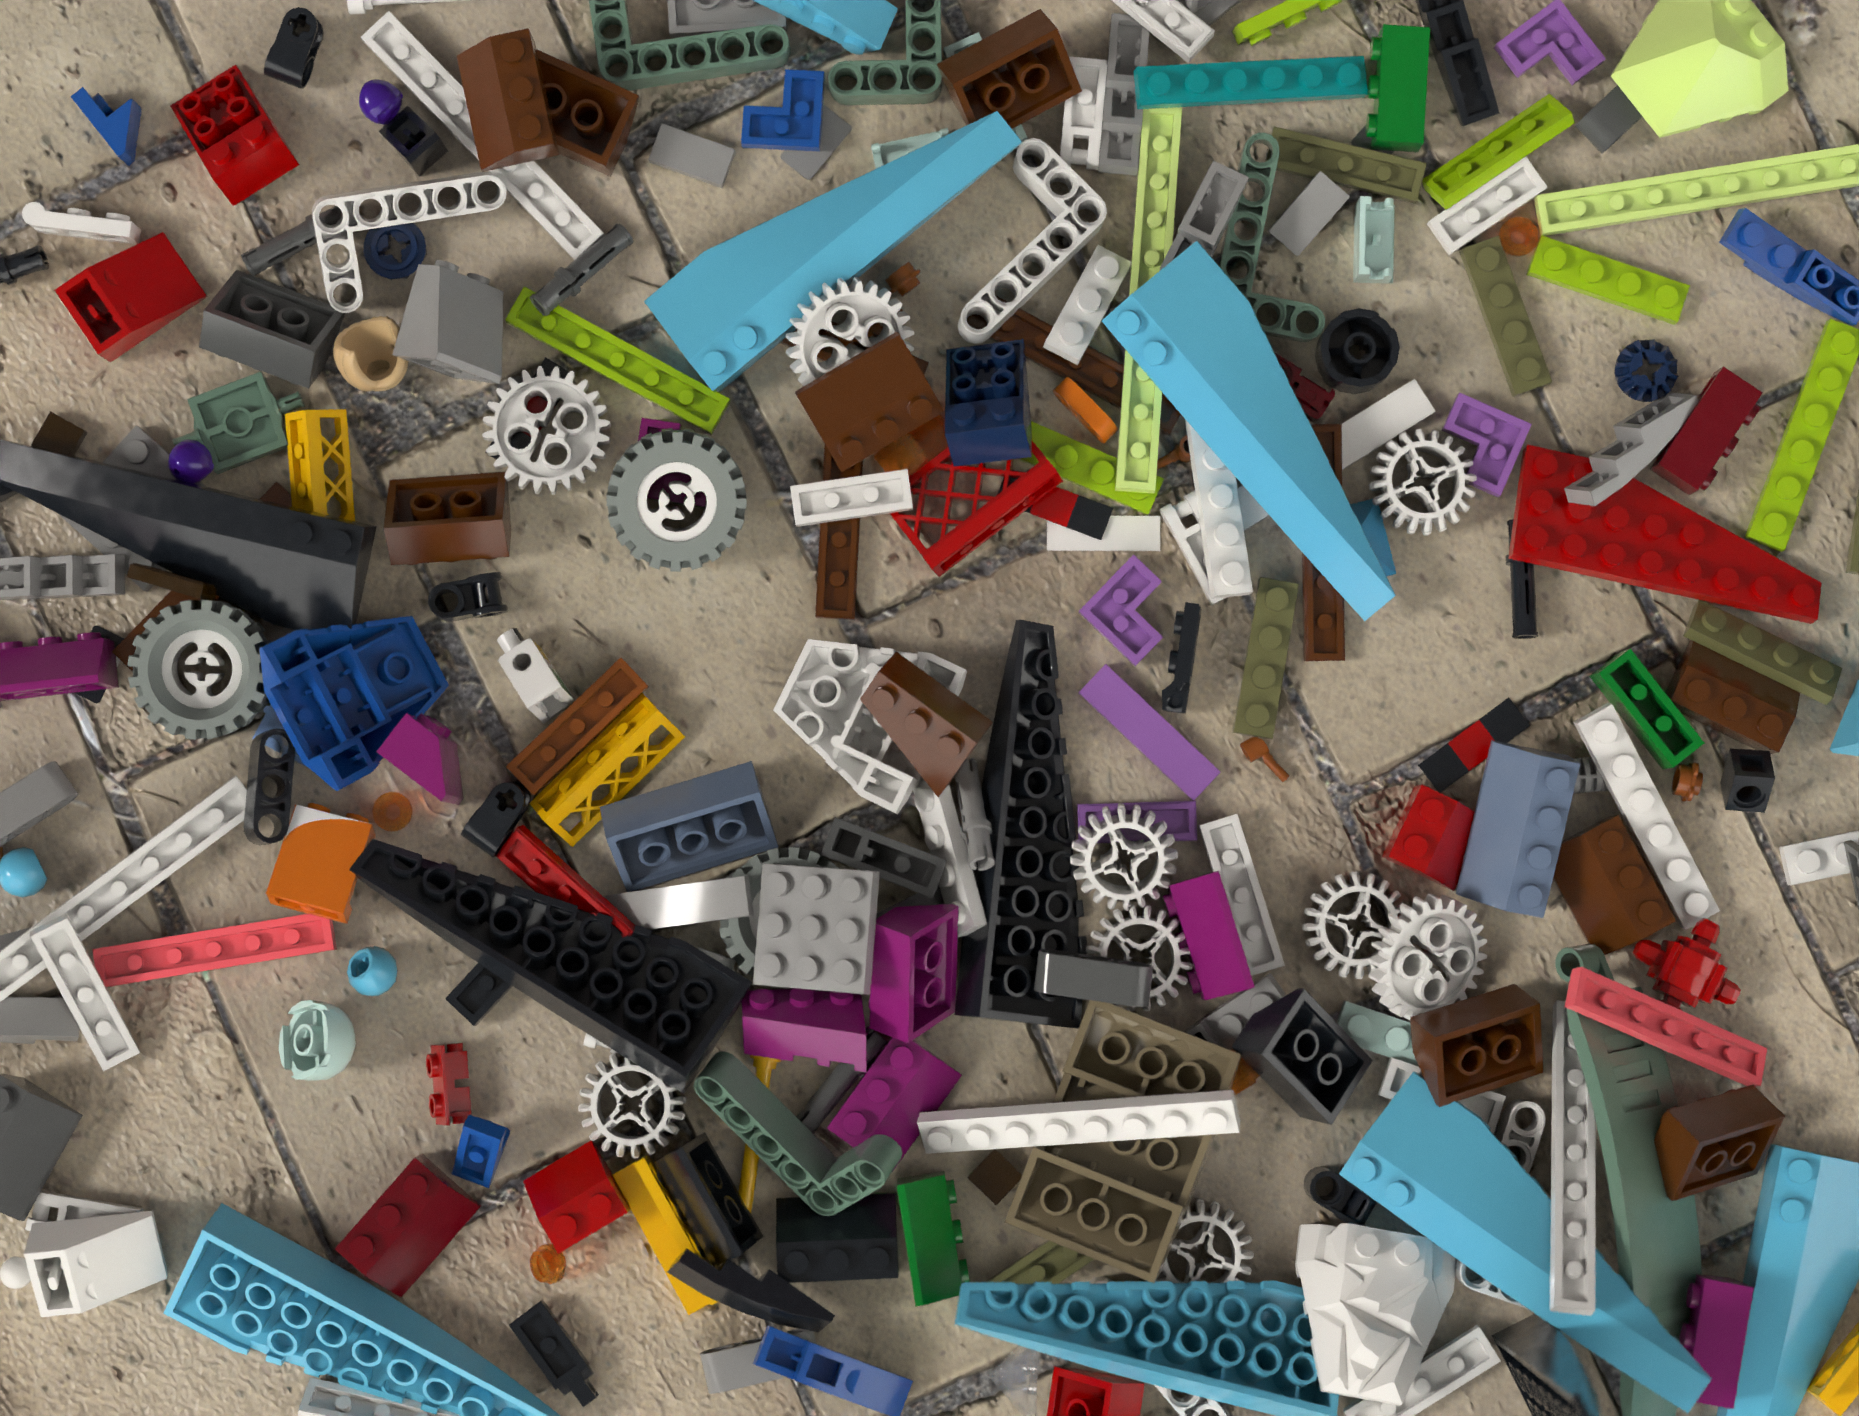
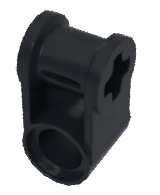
M298 7L291 9L285 14L275 42L267 55L264 75L300 89L305 88L311 77L314 61L324 36L323 27L312 12L306 8ZM307 23L311 28L310 31H302L299 35L295 31L297 26L304 27Z
M501 572L484 573L436 585L428 597L431 611L439 619L446 622L469 618H484L508 612L507 605L502 603L498 582L502 579ZM486 587H487V592H488L489 603H487V598H486V593H485V588H486ZM445 593H454L458 597L457 607L451 612H442L438 608L439 598Z
M510 781L496 785L481 807L469 819L462 830L461 836L491 857H496L529 808V803L531 802L529 790L519 782ZM514 791L516 794L513 800L518 804L517 806L506 808L504 805L507 800L502 795L503 793Z
M1324 1166L1315 1167L1305 1176L1304 1190L1313 1201L1334 1213V1216L1346 1223L1366 1226L1365 1223L1376 1203H1378L1330 1168ZM1325 1176L1331 1177L1333 1180L1332 1191L1326 1196H1317L1315 1192L1317 1181Z

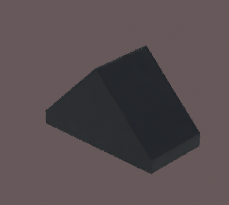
M408 105L391 122L379 130L380 134L419 177L448 152L436 132Z

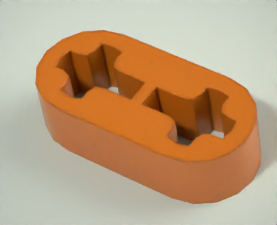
M1066 377L1052 390L1057 399L1101 443L1105 444L1118 431V427L1112 419L1069 377Z

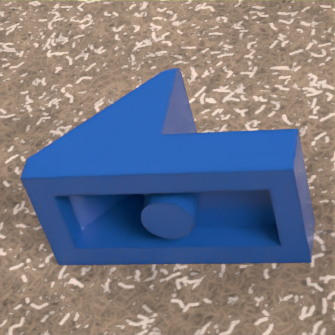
M82 87L70 97L117 156L128 166L135 161L141 107L134 99H130L113 111L99 93L92 96Z
M468 1115L463 1125L452 1175L489 1188L509 1138L510 1130L489 1120Z

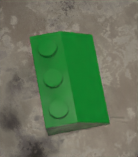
M945 1171L897 1178V1191L915 1306H924L959 1296L961 1284L970 1282L967 1260H958L956 1244L964 1243L960 1219L952 1220L950 1204L957 1203L954 1179L946 1180Z

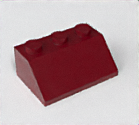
M421 1154L408 1164L337 1245L335 1250L364 1276L399 1297H403L480 1209L481 1205L425 1155Z

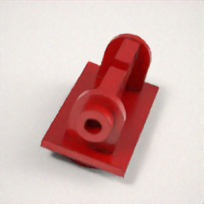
M463 1043L447 1044V1052H445L444 1045H430L431 1054L426 1056V1070L428 1077L433 1078L434 1094L429 1096L430 1115L432 1118H436V1125H450V1117H452V1124L465 1123L468 1115L472 1114L470 1086L455 1087V1080L469 1078L467 1050H463Z

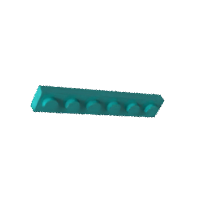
M1364 56L1138 66L1133 71L1137 109L1358 99L1368 95Z

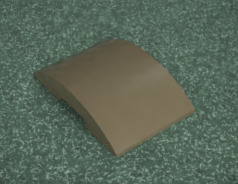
M1090 1000L1063 1068L1065 1073L1053 1103L1231 1090L1242 1055L1110 1003ZM1216 1134L1033 1147L1005 1223L1155 1283L1187 1211Z

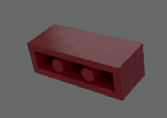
M1725 367L1714 372L1697 397L1698 404L1675 436L1663 448L1650 470L1687 495L1693 494L1699 488L1705 491L1718 473L1713 467L1722 456L1726 459L1739 442V438L1735 434L1741 425L1748 426L1759 412L1761 406L1756 404L1763 392Z

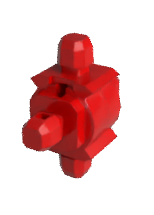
M1702 918L1691 931V934L1694 935L1692 939L1678 936L1676 941L1663 940L1661 945L1647 939L1637 942L1633 955L1637 960L1650 966L1646 976L1656 980L1652 989L1664 995L1662 1000L1658 999L1659 1001L1681 1010V1005L1696 1008L1698 1002L1711 1004L1713 999L1724 1004H1734L1737 1001L1741 992L1737 984L1724 978L1728 968L1718 964L1721 954L1709 948L1711 944L1716 943L1719 936L1720 926Z

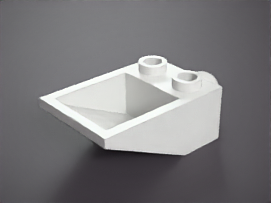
M153 1211L33 1223L24 1251L25 1258L19 1256L11 1257L0 1268V1279L9 1288H23L31 1281L41 1317L83 1313L165 1280L168 1277V1270Z

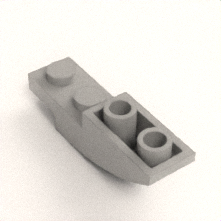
M1270 973L1256 982L1254 988L1239 992L1183 1032L1231 1050L1233 1043L1251 1016L1286 996V994Z

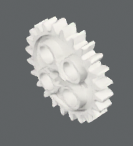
M854 277L850 287L847 286L842 278H838L836 290H832L826 283H823L824 295L821 297L810 291L808 294L812 304L809 307L800 303L797 305L804 314L802 318H790L789 320L797 328V332L786 334V338L796 344V346L787 349L786 354L790 358L797 359L790 365L793 372H803L798 381L804 387L865 351V349L853 344H848L845 347L834 337L819 335L820 329L828 330L846 340L852 341L855 337L863 346L868 348L897 331L903 341L905 338L914 335V331L910 327L902 326L910 319V316L905 311L898 312L903 304L897 298L889 301L891 292L885 287L877 293L878 285L872 280L863 289L862 281L858 277ZM842 309L847 310L846 320L840 325H832L831 321L834 313ZM878 322L883 323L882 332L877 337L868 338L867 333L870 326ZM904 341L909 351H914V347L909 342ZM827 346L833 347L832 355L828 360L823 362L817 361V354L822 348Z
M538 366L537 377L531 378L526 370H522L523 382L518 383L509 377L508 382L511 390L506 392L503 389L497 388L496 392L501 402H488L487 404L495 413V416L483 417V422L493 427V430L482 433V437L486 441H493L495 443L489 446L486 452L488 456L500 455L493 464L495 469L499 470L507 466L505 479L509 482L518 475L520 477L518 486L522 490L529 482H533L536 494L540 493L543 484H548L552 495L556 494L557 483H563L565 488L571 491L572 478L576 477L584 484L586 480L582 471L585 469L595 473L598 471L595 463L592 461L594 457L598 459L606 458L605 452L598 447L599 445H606L611 442L610 437L601 434V431L611 428L610 421L599 419V417L607 412L606 405L594 406L600 398L599 392L594 391L586 394L589 386L588 381L585 379L578 385H575V373L573 371H570L565 379L560 378L559 368L556 366L551 376H546L542 366ZM541 396L547 399L548 404L545 410L536 414L529 412L526 407L531 398ZM562 399L564 401L563 405L552 421V426L556 433L555 435H546L537 461L532 462L530 458L542 439L538 428L539 426H548L556 401ZM570 412L580 413L584 417L582 425L577 429H567L562 425L563 418ZM521 431L529 433L531 435V442L527 447L516 449L511 446L510 441L515 433ZM556 447L563 448L568 453L566 460L560 465H552L546 461L547 453Z
M1428 893L1426 900L1415 896L1413 898V908L1401 903V916L1396 917L1389 914L1388 918L1391 923L1389 929L1385 927L1378 928L1384 937L1382 941H1375L1371 944L1379 952L1378 955L1368 958V962L1377 966V969L1370 972L1368 977L1377 982L1372 991L1381 996L1379 1002L1388 1007L1389 1011L1410 1020L1412 1016L1455 1003L1457 998L1460 1000L1467 999L1464 992L1466 988H1477L1476 983L1472 980L1473 975L1484 973L1481 968L1477 967V963L1487 958L1485 953L1479 951V948L1487 943V939L1478 935L1484 926L1474 921L1477 914L1468 910L1467 905L1442 894L1440 897ZM1410 938L1414 940L1413 942L1425 950L1421 952L1416 949L1410 942ZM1434 964L1437 967L1441 968V970L1445 973L1446 978L1443 977V974L1440 971L1432 968V965Z

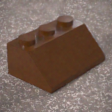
M1041 9L937 64L948 93L966 126L998 111L1011 129L1082 92L1058 28Z
M529 28L490 36L456 56L482 172L559 155L536 45Z
M537 50L559 154L611 177L627 143L639 102V95Z
M898 331L795 391L796 396L841 472L944 412L931 386Z
M506 471L389 480L383 529L391 565H417L419 563L457 562L474 559L492 560L509 557L511 521L508 481L504 477Z
M1692 640L1689 641L1665 691L1683 715L1755 750L1770 751V754L1780 752L1796 718L1800 698L1799 692Z
M1619 815L1608 816L1562 841L1553 880L1588 944H1595L1602 950L1604 955H1607L1638 942L1676 922Z
M1516 984L1410 1017L1413 1054L1438 1107L1544 1073L1540 1003Z
M1754 1085L1736 1090L1730 1089L1720 1095L1701 1098L1696 1102L1668 1109L1660 1119L1661 1125L1654 1138L1667 1197L1671 1201H1675L1756 1175L1785 1115Z

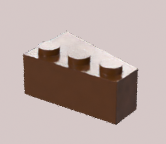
M897 651L878 671L860 698L937 797L942 794L993 723V721Z

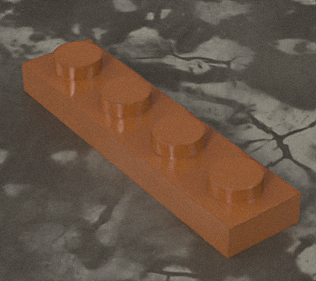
M619 658L506 767L532 795H536L646 691L649 686L622 658Z

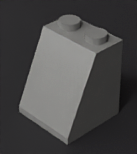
M436 260L435 265L418 264L392 355L454 379L500 384L502 377L503 291L489 286L490 279L474 273H467V276L457 273L459 267L446 261Z

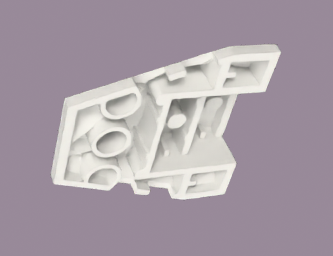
M808 639L773 711L826 760L825 762L834 771H837L862 798L898 814L908 801L913 789L918 788L923 778L860 700L878 671L896 652L895 649L883 647L881 649L859 647L856 644ZM897 651L959 697L966 678V669L932 653Z
M1341 1223L1337 1227L1325 1224H1301L1299 1226L1295 1269L1297 1278H1301L1305 1298L1303 1302L1304 1313L1309 1317L1313 1337L1310 1342L1320 1391L1401 1405L1454 1292L1457 1259L1438 1245L1432 1244L1431 1240L1423 1236L1350 1223Z

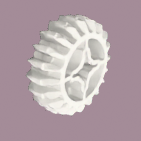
M1417 429L1414 432V442H1412L1407 432L1401 433L1399 435L1401 447L1395 441L1390 440L1386 443V448L1391 455L1385 452H1379L1376 455L1377 461L1384 465V467L1373 466L1370 469V474L1381 478V480L1371 482L1369 489L1373 491L1381 490L1382 492L1372 502L1374 505H1380L1385 502L1388 506L1381 512L1380 516L1385 519L1393 512L1397 516L1392 524V527L1398 529L1404 520L1408 521L1407 533L1411 535L1415 533L1418 524L1421 525V532L1424 536L1431 534L1432 522L1439 532L1447 529L1445 518L1455 525L1460 521L1455 509L1463 513L1470 509L1469 504L1461 498H1473L1476 494V491L1472 488L1465 487V484L1477 480L1475 474L1464 473V470L1473 465L1472 459H1467L1463 462L1459 460L1458 457L1464 453L1465 448L1459 446L1454 451L1449 449L1453 442V437L1447 436L1441 444L1438 443L1439 432L1437 430L1430 432L1428 441L1425 440L1422 429ZM1417 452L1433 454L1441 459L1446 466L1430 467L1422 456H1418ZM1405 455L1408 462L1406 465L1408 472L1407 481L1393 488L1392 474L1399 458ZM1416 472L1420 474L1421 478L1429 477L1430 479L1439 476L1426 487L1430 491H1426L1424 486L1406 488L1419 478ZM1452 477L1453 490L1451 498L1447 505L1441 509L1438 504L1440 499L1438 485ZM1415 497L1420 501L1423 508L1427 507L1429 513L1413 511L1402 504L1399 498Z
M1119 803L1117 806L1118 815L1111 816L1108 806L1102 808L1104 817L1102 821L1094 814L1089 815L1088 821L1093 827L1092 830L1086 826H1079L1078 833L1085 840L1077 839L1072 841V848L1081 853L1070 856V862L1072 865L1081 866L1073 872L1075 880L1086 879L1081 885L1083 893H1088L1096 888L1093 895L1095 903L1101 902L1106 895L1108 896L1107 906L1109 909H1114L1117 900H1122L1124 910L1128 911L1131 907L1130 900L1137 898L1138 905L1141 908L1146 906L1144 895L1147 893L1154 900L1159 899L1160 894L1155 887L1156 885L1162 888H1169L1170 881L1163 874H1176V866L1167 861L1178 858V852L1176 849L1167 848L1175 842L1173 834L1162 835L1167 829L1166 822L1160 821L1152 826L1156 817L1155 812L1150 810L1142 819L1140 818V805L1135 804L1131 815L1126 814L1125 805ZM1120 828L1138 830L1151 840L1144 842L1143 839L1129 841L1123 836ZM1108 833L1111 848L1108 852L1100 855V860L1091 863V855L1095 844L1103 835ZM1117 841H1119L1122 850H1127V854L1132 852L1129 862L1131 872L1128 871L1126 864H1121V859L1116 862L1119 852ZM1157 851V858L1153 869L1140 881L1137 873L1138 865L1142 861L1149 859L1148 854ZM1104 872L1105 875L1118 873L1125 878L1128 885L1109 883L1102 879L1098 873Z
M1351 872L1349 885L1346 884L1345 878L1339 874L1335 876L1337 889L1334 890L1331 884L1323 882L1321 888L1327 896L1323 898L1313 893L1310 897L1319 907L1317 910L1305 908L1304 914L1315 917V923H1305L1302 925V929L1304 931L1315 930L1316 937L1308 938L1305 943L1306 946L1320 945L1321 948L1313 954L1315 960H1320L1326 955L1329 956L1324 966L1327 971L1333 970L1337 963H1340V977L1346 978L1350 967H1353L1355 979H1363L1365 966H1367L1369 973L1377 969V966L1368 962V958L1378 955L1379 950L1377 949L1367 957L1354 959L1356 949H1359L1361 942L1367 937L1372 936L1381 939L1384 937L1378 930L1379 927L1383 926L1376 924L1371 919L1370 899L1373 897L1382 906L1387 917V929H1389L1391 923L1388 915L1392 914L1398 917L1397 914H1401L1400 905L1396 907L1393 905V902L1401 894L1396 890L1386 896L1384 892L1389 885L1387 880H1382L1374 888L1375 876L1371 873H1368L1364 878L1363 884H1360L1359 873ZM1351 892H1359L1357 902H1354L1351 911L1347 914L1329 911L1332 904L1341 896ZM1359 914L1363 917L1360 922H1365L1366 927L1374 929L1375 932L1368 930L1357 931L1354 937L1350 933L1353 929H1348V924L1339 922L1338 919H1356ZM1325 923L1336 926L1342 931L1344 936L1342 954L1335 950L1329 942Z
M1131 904L1128 910L1129 917L1125 919L1119 909L1113 910V916L1117 922L1112 925L1109 920L1102 918L1100 924L1107 931L1102 935L1098 931L1093 930L1090 936L1099 940L1100 944L1099 947L1086 946V952L1106 957L1108 946L1113 939L1123 951L1124 960H1129L1132 958L1129 957L1131 951L1125 946V942L1131 948H1135L1138 951L1148 948L1154 943L1148 950L1149 956L1145 957L1149 959L1148 964L1153 965L1152 980L1157 984L1151 988L1150 998L1155 997L1156 1003L1160 1007L1165 1006L1166 1002L1161 993L1166 990L1170 996L1176 998L1179 993L1171 986L1172 983L1177 981L1179 984L1186 985L1188 982L1187 978L1178 975L1179 969L1191 970L1193 967L1192 963L1181 962V955L1190 954L1187 947L1180 949L1178 942L1185 939L1184 933L1181 932L1177 936H1174L1172 930L1178 926L1179 921L1172 919L1167 925H1164L1162 922L1166 917V911L1163 909L1157 912L1155 919L1150 918L1151 905H1145L1142 909V916H1137L1136 907L1134 904ZM1144 924L1158 931L1145 942L1138 944L1133 942L1121 930L1130 925ZM1165 940H1167L1171 950V965L1166 976L1157 967L1154 959L1156 951ZM1150 1000L1148 1007H1142L1144 1011L1151 1010ZM1127 1006V1010L1134 1011L1135 1007Z
M613 1053L609 1056L612 1068L609 1069L604 1062L599 1061L596 1064V1068L602 1076L599 1078L595 1074L589 1073L585 1077L590 1084L594 1085V1088L580 1089L579 1094L583 1097L591 1098L590 1103L580 1104L578 1111H591L592 1117L586 1118L581 1124L583 1127H588L595 1123L598 1129L591 1133L589 1138L595 1141L603 1134L607 1139L602 1144V1150L607 1151L613 1142L617 1143V1157L624 1156L626 1146H631L632 1157L638 1158L641 1153L640 1145L643 1144L646 1152L652 1155L656 1152L653 1143L654 1139L663 1147L669 1144L668 1138L663 1133L664 1130L674 1135L679 1132L680 1129L677 1125L670 1121L672 1118L677 1120L685 1118V1113L674 1110V1105L686 1103V1096L674 1097L673 1091L677 1090L676 1088L624 1057L625 1063H621L619 1056ZM624 1071H637L648 1075L652 1080L642 1088L634 1089L629 1087L624 1081L622 1082L616 1074ZM608 1084L616 1098L617 1105L615 1110L605 1119L601 1110V1095L604 1087ZM661 1089L665 1108L663 1117L658 1125L653 1119L654 1116L649 1111L648 1102L651 1096ZM646 1090L648 1091L641 1098L642 1103L638 1105L642 1107L639 1114L637 1111L632 1110L625 1112L620 1117L617 1116L624 1109L623 1105L627 1103L623 1101L625 1094L632 1098L636 1095L639 1096ZM631 1119L636 1121L641 1127L643 1126L648 1131V1134L626 1136L618 1133L613 1128L621 1121Z
M1197 1199L1195 1203L1196 1211L1191 1212L1190 1206H1188L1180 1228L1192 1222L1204 1221L1202 1228H1199L1197 1235L1190 1240L1174 1239L1170 1249L1186 1258L1187 1265L1184 1282L1172 1274L1167 1258L1161 1269L1162 1274L1158 1276L1156 1281L1190 1283L1191 1281L1200 1280L1203 1271L1211 1267L1226 1269L1224 1274L1212 1283L1242 1281L1236 1277L1237 1273L1241 1272L1245 1275H1250L1252 1269L1242 1264L1241 1260L1254 1258L1253 1251L1241 1249V1246L1252 1242L1251 1236L1249 1234L1237 1236V1233L1245 1227L1244 1222L1238 1220L1229 1225L1228 1223L1234 1215L1231 1209L1228 1208L1219 1217L1220 1204L1213 1201L1209 1212H1205L1204 1200ZM1216 1225L1221 1227L1229 1237L1232 1249L1231 1258L1213 1249V1232ZM1205 1242L1204 1249L1215 1259L1208 1257L1207 1260L1203 1261L1201 1258L1202 1263L1194 1265L1195 1258L1186 1249L1181 1247L1191 1250L1195 1246L1198 1249L1197 1244Z

